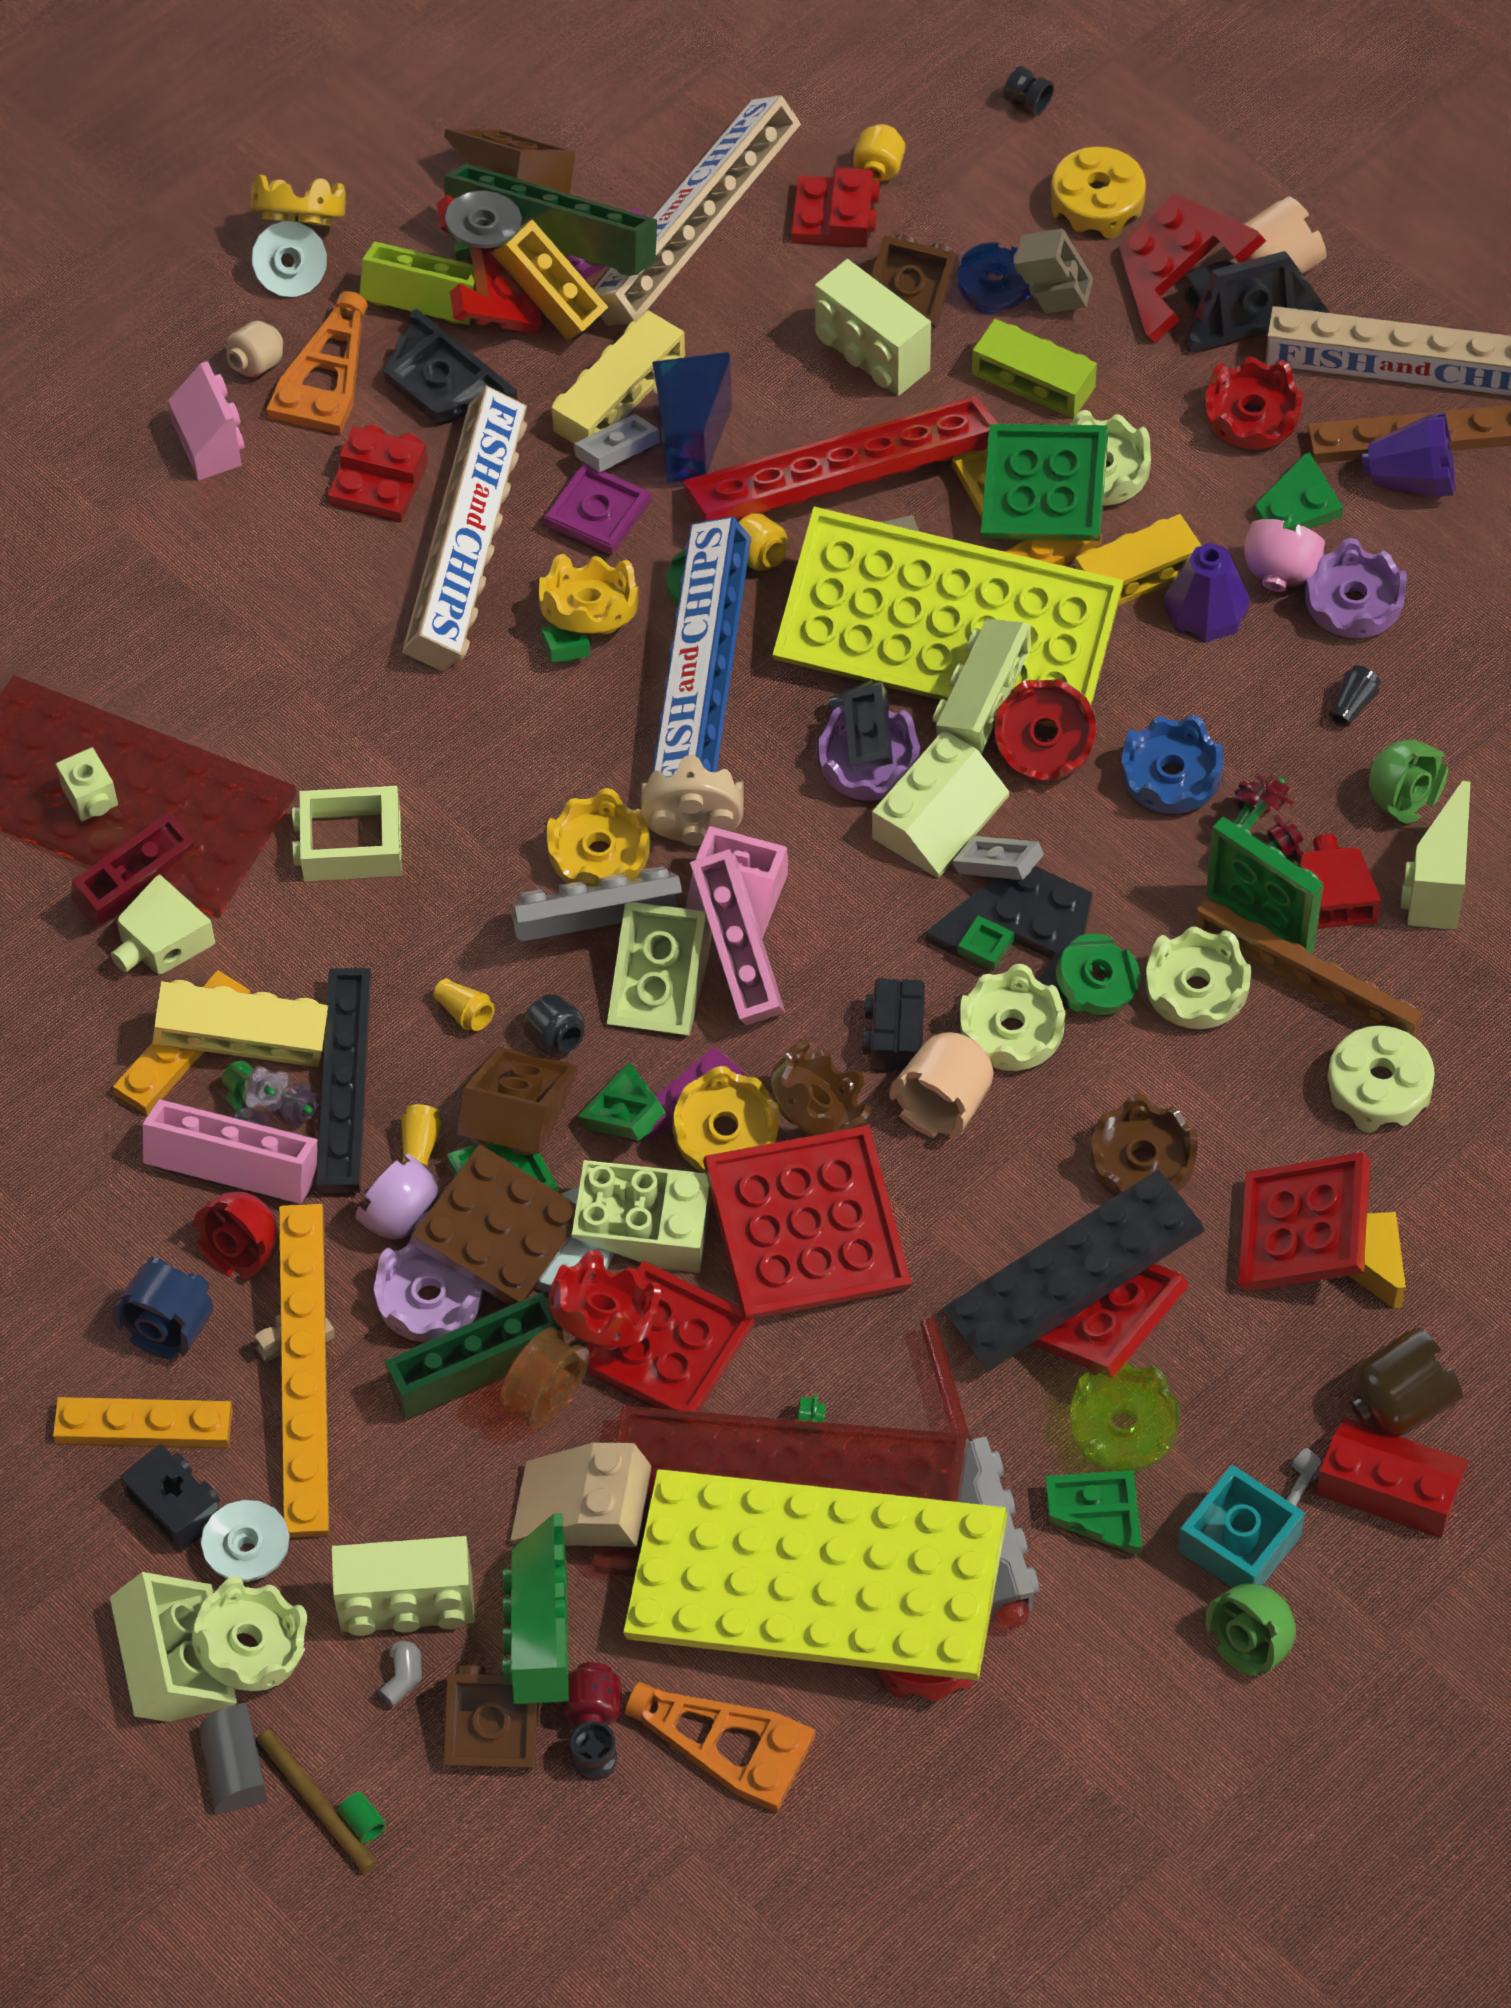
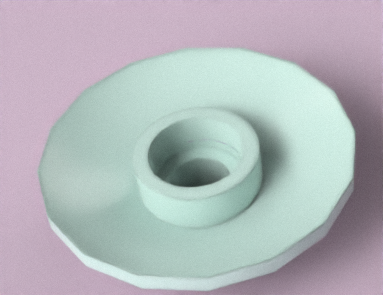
M283 221L269 226L258 236L252 249V266L256 278L267 290L279 296L297 297L310 292L320 283L326 271L327 253L322 240L313 229L299 222ZM287 253L293 257L294 264L292 267L283 266L281 263L283 254Z
M241 1500L226 1504L212 1514L203 1529L201 1546L205 1561L216 1574L227 1579L233 1576H240L243 1582H249L266 1577L279 1567L287 1555L290 1536L284 1518L275 1508L261 1501ZM246 1543H251L255 1546L250 1551L243 1552L239 1550Z

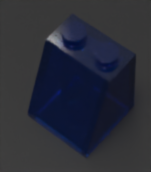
M724 352L653 361L655 414L660 432L667 483L683 482V480L707 474L732 408L730 353Z

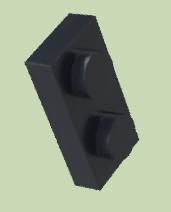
M876 685L843 693L849 766L854 772L893 764L886 689L882 685Z

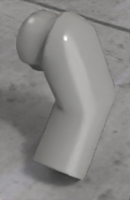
M398 1641L390 1649V1657L394 1658L395 1676L378 1691V1694L392 1708L418 1685L422 1679L421 1652L413 1642Z

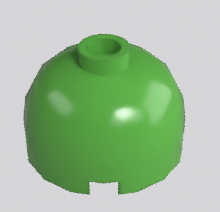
M1414 739L1396 741L1377 754L1370 766L1369 792L1378 808L1392 818L1406 824L1418 821L1422 816L1415 814V812L1426 802L1433 807L1445 787L1448 765L1442 763V757H1445L1444 753L1431 745Z
M1240 1584L1211 1601L1206 1611L1208 1634L1210 1635L1215 1631L1221 1643L1216 1647V1650L1234 1669L1249 1676H1255L1259 1672L1266 1674L1279 1665L1289 1654L1296 1638V1624L1288 1603L1274 1590L1262 1584Z

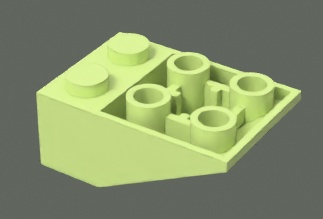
M584 1160L572 1238L638 1262L645 1261L660 1269L700 1273L711 1202V1191L706 1173Z

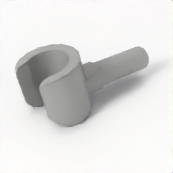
M1308 1448L1303 1449L1292 1464V1468L1301 1474L1287 1501L1295 1506L1309 1483L1314 1482L1319 1477L1321 1469V1459Z

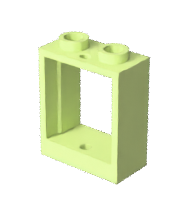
M397 786L300 791V807L292 809L294 832H300V841H293L294 866H302L304 881L402 876L401 811ZM382 814V846L313 850L312 818Z

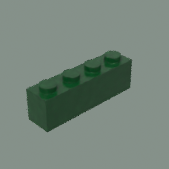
M541 1292L384 1360L388 1385L404 1417L408 1419L564 1351L562 1327L549 1312L548 1300L544 1292Z

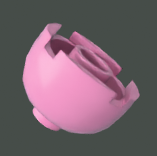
M1261 519L1253 521L1246 535L1244 546L1246 564L1252 574L1263 581L1262 585L1272 591L1281 592L1285 591L1286 587L1292 588L1306 583L1307 577H1312L1317 571L1318 562L1321 556L1324 555V539L1312 530L1300 525L1296 526L1295 531L1282 528L1284 521Z

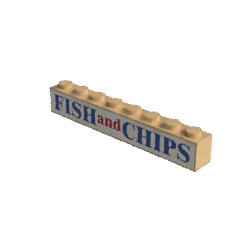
M782 95L752 99L655 214L653 219H657L656 263L633 276L622 275L618 273L617 269L610 268L593 288L596 294L608 306L600 315L607 326L630 324L632 321L636 322L646 312L798 129L801 123Z
M1275 306L1272 308L1265 360L1267 365H1273L1278 360H1284L1290 365L1291 369L1511 396V336Z
M487 385L469 403L402 653L442 672H445L455 661L460 662L469 648L470 641L466 639L467 632L472 627L478 614V609L474 607L475 601L486 583V577L483 576L484 567L489 563L494 553L495 547L491 544L492 537L499 529L503 518L499 510L509 494L511 484L507 482L508 476L513 471L519 458V453L515 452L516 446L522 439L527 427V423L523 421L527 405Z

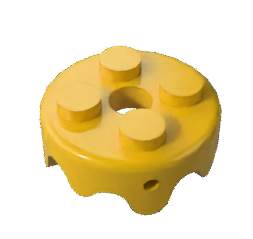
M1088 147L1072 152L1062 159L1052 176V214L1055 218L1064 214L1070 221L1072 228L1077 232L1095 229L1099 230L1105 238L1113 239L1121 233L1124 224L1130 217H1139L1142 213L1146 190L1144 173L1133 158L1120 150L1109 147ZM1094 182H1103L1107 186L1102 187L1100 189L1092 188L1090 184Z
M257 174L252 186L250 208L254 212L262 213V220H269L275 223L283 221L296 222V217H298V222L317 226H332V219H341L345 215L346 193L343 184L334 183L330 189L329 183L321 178L315 179L304 198H300L293 193L290 184L285 183V181L274 180L268 187L266 176Z
M565 554L557 555L552 562L549 574L545 578L540 577L539 607L543 616L561 630L590 634H610L615 632L617 628L627 624L635 616L638 609L639 587L635 583L633 566L630 561L623 560L618 563L616 568H613L606 564L602 558L594 556L584 567L574 568L568 556Z
M600 789L594 797L588 799H570L558 819L549 818L547 823V845L550 862L556 873L566 883L582 881L583 884H586V887L600 885L599 878L610 875L623 874V876H627V880L637 878L640 874L639 871L644 869L649 858L650 836L641 810L639 808L633 810L627 807L621 801L618 793L612 789ZM597 841L606 842L610 845L606 851L600 853L593 852L588 848Z
M715 1067L697 1080L689 1083L680 1094L673 1115V1136L676 1146L686 1161L694 1168L706 1173L703 1164L706 1155L775 1143L780 1123L779 1106L759 1079L738 1075L728 1067ZM721 1116L731 1117L737 1124V1130L728 1136L720 1135L713 1127L715 1119Z

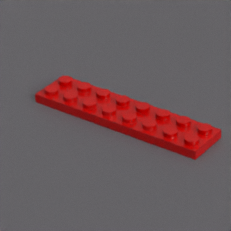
M973 396L683 480L685 492L703 521L732 516L738 519L752 513L765 514L775 507L786 504H800L805 502L807 498L824 493H838L845 487L861 482L872 483L885 475L896 472H910L923 464L934 461H948L955 455L971 450L982 451L988 449L990 424H998V422L978 397Z

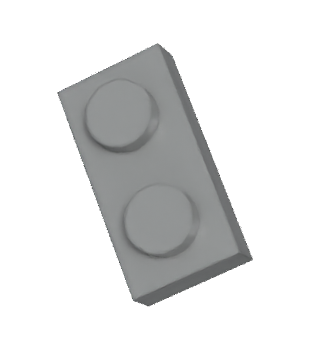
M633 414L574 443L575 456L598 472H601L660 443V432L657 427L640 416Z
M973 836L954 858L953 863L958 874L1023 880L1044 853L1038 841Z

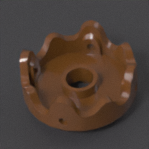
M806 1039L798 1042L776 1063L771 1071L772 1090L779 1103V1112L788 1122L796 1124L810 1136L862 1127L867 1123L866 1119L871 1109L865 1105H857L858 1094L864 1085V1077L860 1071L856 1069L845 1072L838 1071L832 1065L831 1056L827 1051L805 1055L810 1048V1044Z
M1134 1094L1128 1097L1119 1108L1103 1113L1098 1120L1090 1147V1163L1094 1175L1107 1191L1117 1196L1159 1169L1174 1189L1179 1192L1186 1186L1194 1172L1198 1147L1197 1131L1189 1127L1177 1108L1173 1106L1167 1109L1157 1108L1150 1104L1145 1095ZM1137 1149H1147L1155 1157L1151 1161L1140 1162L1135 1160L1131 1154Z

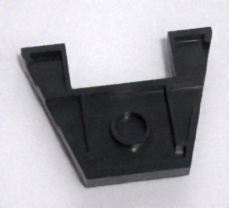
M1034 866L1023 880L996 877L931 926L926 932V942L959 957L958 945L977 916L979 915L1013 931L1014 942L1052 959L1038 981L1046 986L1054 985L1059 992L1063 1007L1068 1009L1067 997L1060 990L1056 978L1057 961L1073 940L1081 935H1085L1093 892L1037 866Z

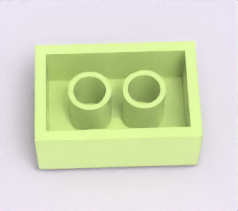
M846 259L815 284V320L818 338L825 345L833 346L842 353L851 365L859 366L871 375L880 387L888 388L899 396L930 371V320L849 259Z
M466 1536L332 1546L333 1596L341 1633L349 1632L353 1635L365 1636L372 1634L375 1630L394 1629L398 1632H413L420 1627L428 1626L456 1629L464 1624L475 1623L472 1570Z

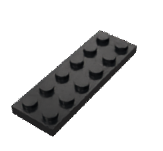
M1157 1169L942 1307V1309L984 1369L989 1371L1202 1234L1205 1230L1199 1218L1162 1172Z

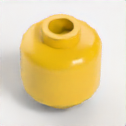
M879 124L868 127L858 137L853 154V164L856 169L873 170V180H889L895 177L900 170L905 154V142L902 136L891 126Z
M760 513L747 515L738 522L751 536L747 566L756 571H767L778 566L783 561L787 553L788 538L781 526Z

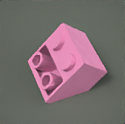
M208 361L200 363L168 400L172 424L198 480L242 466L239 450L245 448L241 432L237 425L241 424L234 402L227 404L225 397L228 396L224 380L221 374L214 376Z
M709 826L696 860L728 849L732 851L737 858L763 939L788 875L787 847ZM693 873L685 909L705 911Z

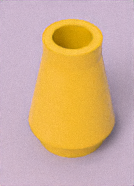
M448 978L441 980L434 989L433 998L442 1004L463 1029L480 1031L492 1020L495 1006L490 1002V997L487 994L454 983Z
M414 1104L409 1105L406 1109V1114L401 1116L403 1166L406 1164L404 1155L410 1154L427 1168L429 1157L443 1124L439 1119L440 1111L427 1105Z

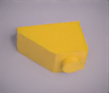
M1396 1212L1367 1213L1364 1273L1349 1276L1393 1309L1402 1308L1406 1289Z

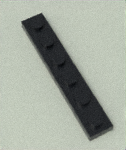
M329 968L317 1170L318 1193H361L372 979L370 968Z

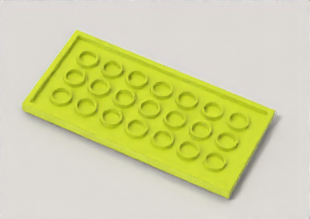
M813 507L774 647L773 659L864 682L872 679L874 683L883 681L885 687L948 701L954 688L949 685L952 674L959 663L965 665L970 652L966 650L973 630L975 628L981 630L986 619L1023 622L1030 625L1031 650L1014 687L1026 680L1058 679L1068 683L1082 693L1092 706L1124 580ZM1044 720L1038 723L1057 728V726L1053 722L1048 720Z
M658 1469L623 1633L627 1640L979 1681L1008 1516L1006 1507Z

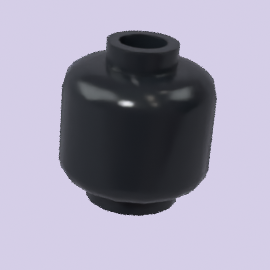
M555 994L544 995L531 1003L527 1008L523 1020V1032L533 1044L545 1053L552 1056L563 1055L575 1050L583 1040L584 1017L576 1007L563 997Z

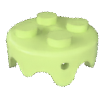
M1083 410L1076 414L1071 425H1107L1108 427L1107 461L1112 465L1106 468L1103 505L1122 503L1134 497L1144 487L1151 469L1150 437L1145 427H1141L1138 430L1135 429L1123 416L1118 414L1104 421L1094 419L1088 410Z
M1190 927L1182 935L1172 940L1166 935H1161L1153 945L1146 968L1147 995L1154 1009L1163 1018L1175 1025L1189 1029L1217 1027L1231 1020L1244 1006L1249 994L1251 966L1245 962L1240 952L1239 942L1230 931L1225 930L1220 934H1211L1203 931L1201 928ZM1197 976L1204 978L1209 984L1202 989H1195L1190 987L1186 981L1191 977Z
M1015 964L1002 974L982 975L968 996H962L960 1008L961 1034L975 1040L990 1057L993 1068L1005 1071H1020L1033 1068L1050 1058L1061 1043L1064 1035L1065 1010L1059 992L1054 985L1046 986L1037 981L1032 970L1026 965ZM1007 1018H1015L1022 1021L1024 1025L1018 1030H1008L1001 1025V1022Z
M1368 1026L1347 1035L1336 1046L1330 1058L1327 1081H1329L1333 1105L1350 1115L1358 1129L1371 1133L1376 1131L1380 1125L1388 1122H1396L1401 1126H1405L1424 1107L1428 1108L1435 1072L1428 1050L1417 1038L1395 1027ZM1375 1067H1386L1392 1072L1393 1076L1382 1080L1375 1078L1370 1071Z
M233 1576L227 1579L201 1605L192 1628V1645L195 1655L202 1667L213 1678L226 1686L253 1692L268 1690L280 1685L291 1676L305 1651L304 1634L307 1625V1613L302 1605L292 1606L286 1602L275 1586L265 1585L262 1588H247L244 1586L240 1576ZM241 1633L249 1634L256 1639L258 1646H244L238 1641L236 1635Z

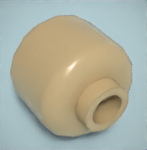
M252 321L233 332L228 337L226 343L229 365L235 371L249 378L258 377L281 361L283 354V339L280 333L272 325L261 321Z

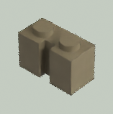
M1064 229L1021 235L1018 250L1014 254V267L1026 284H1029L1032 297L1038 301L1045 314L1087 307L1093 276Z

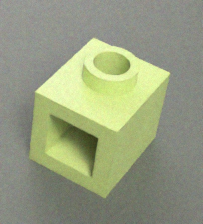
M93 747L56 763L61 787L81 822L93 816L103 815L109 809L118 805L113 781Z

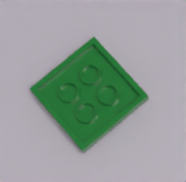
M990 424L981 525L982 538L1101 541L1109 433L1107 425Z
M1222 817L1212 828L1206 896L1218 904L1229 907L1236 915L1249 922L1265 926L1272 934L1288 942L1300 944L1308 953L1312 954L1315 948L1323 883L1319 881L1312 871L1305 868L1301 869L1286 859L1279 849L1267 846L1253 837L1244 826L1234 824L1225 817Z

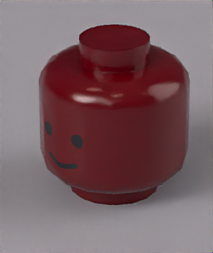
M586 1662L578 1665L577 1669L568 1673L569 1701H563L561 1708L564 1717L571 1723L576 1724V1728L588 1721H599L607 1726L616 1722L621 1708L622 1682L613 1673L611 1667L602 1663Z

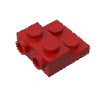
M836 168L835 177L799 175L792 226V243L867 248L869 232L876 233L877 210L871 209L872 203L879 204L880 181L873 180V170Z
M367 424L363 429L352 426L339 455L340 468L327 495L329 505L402 522L428 464L426 444L410 433H403L400 437L385 434L380 427L373 424Z

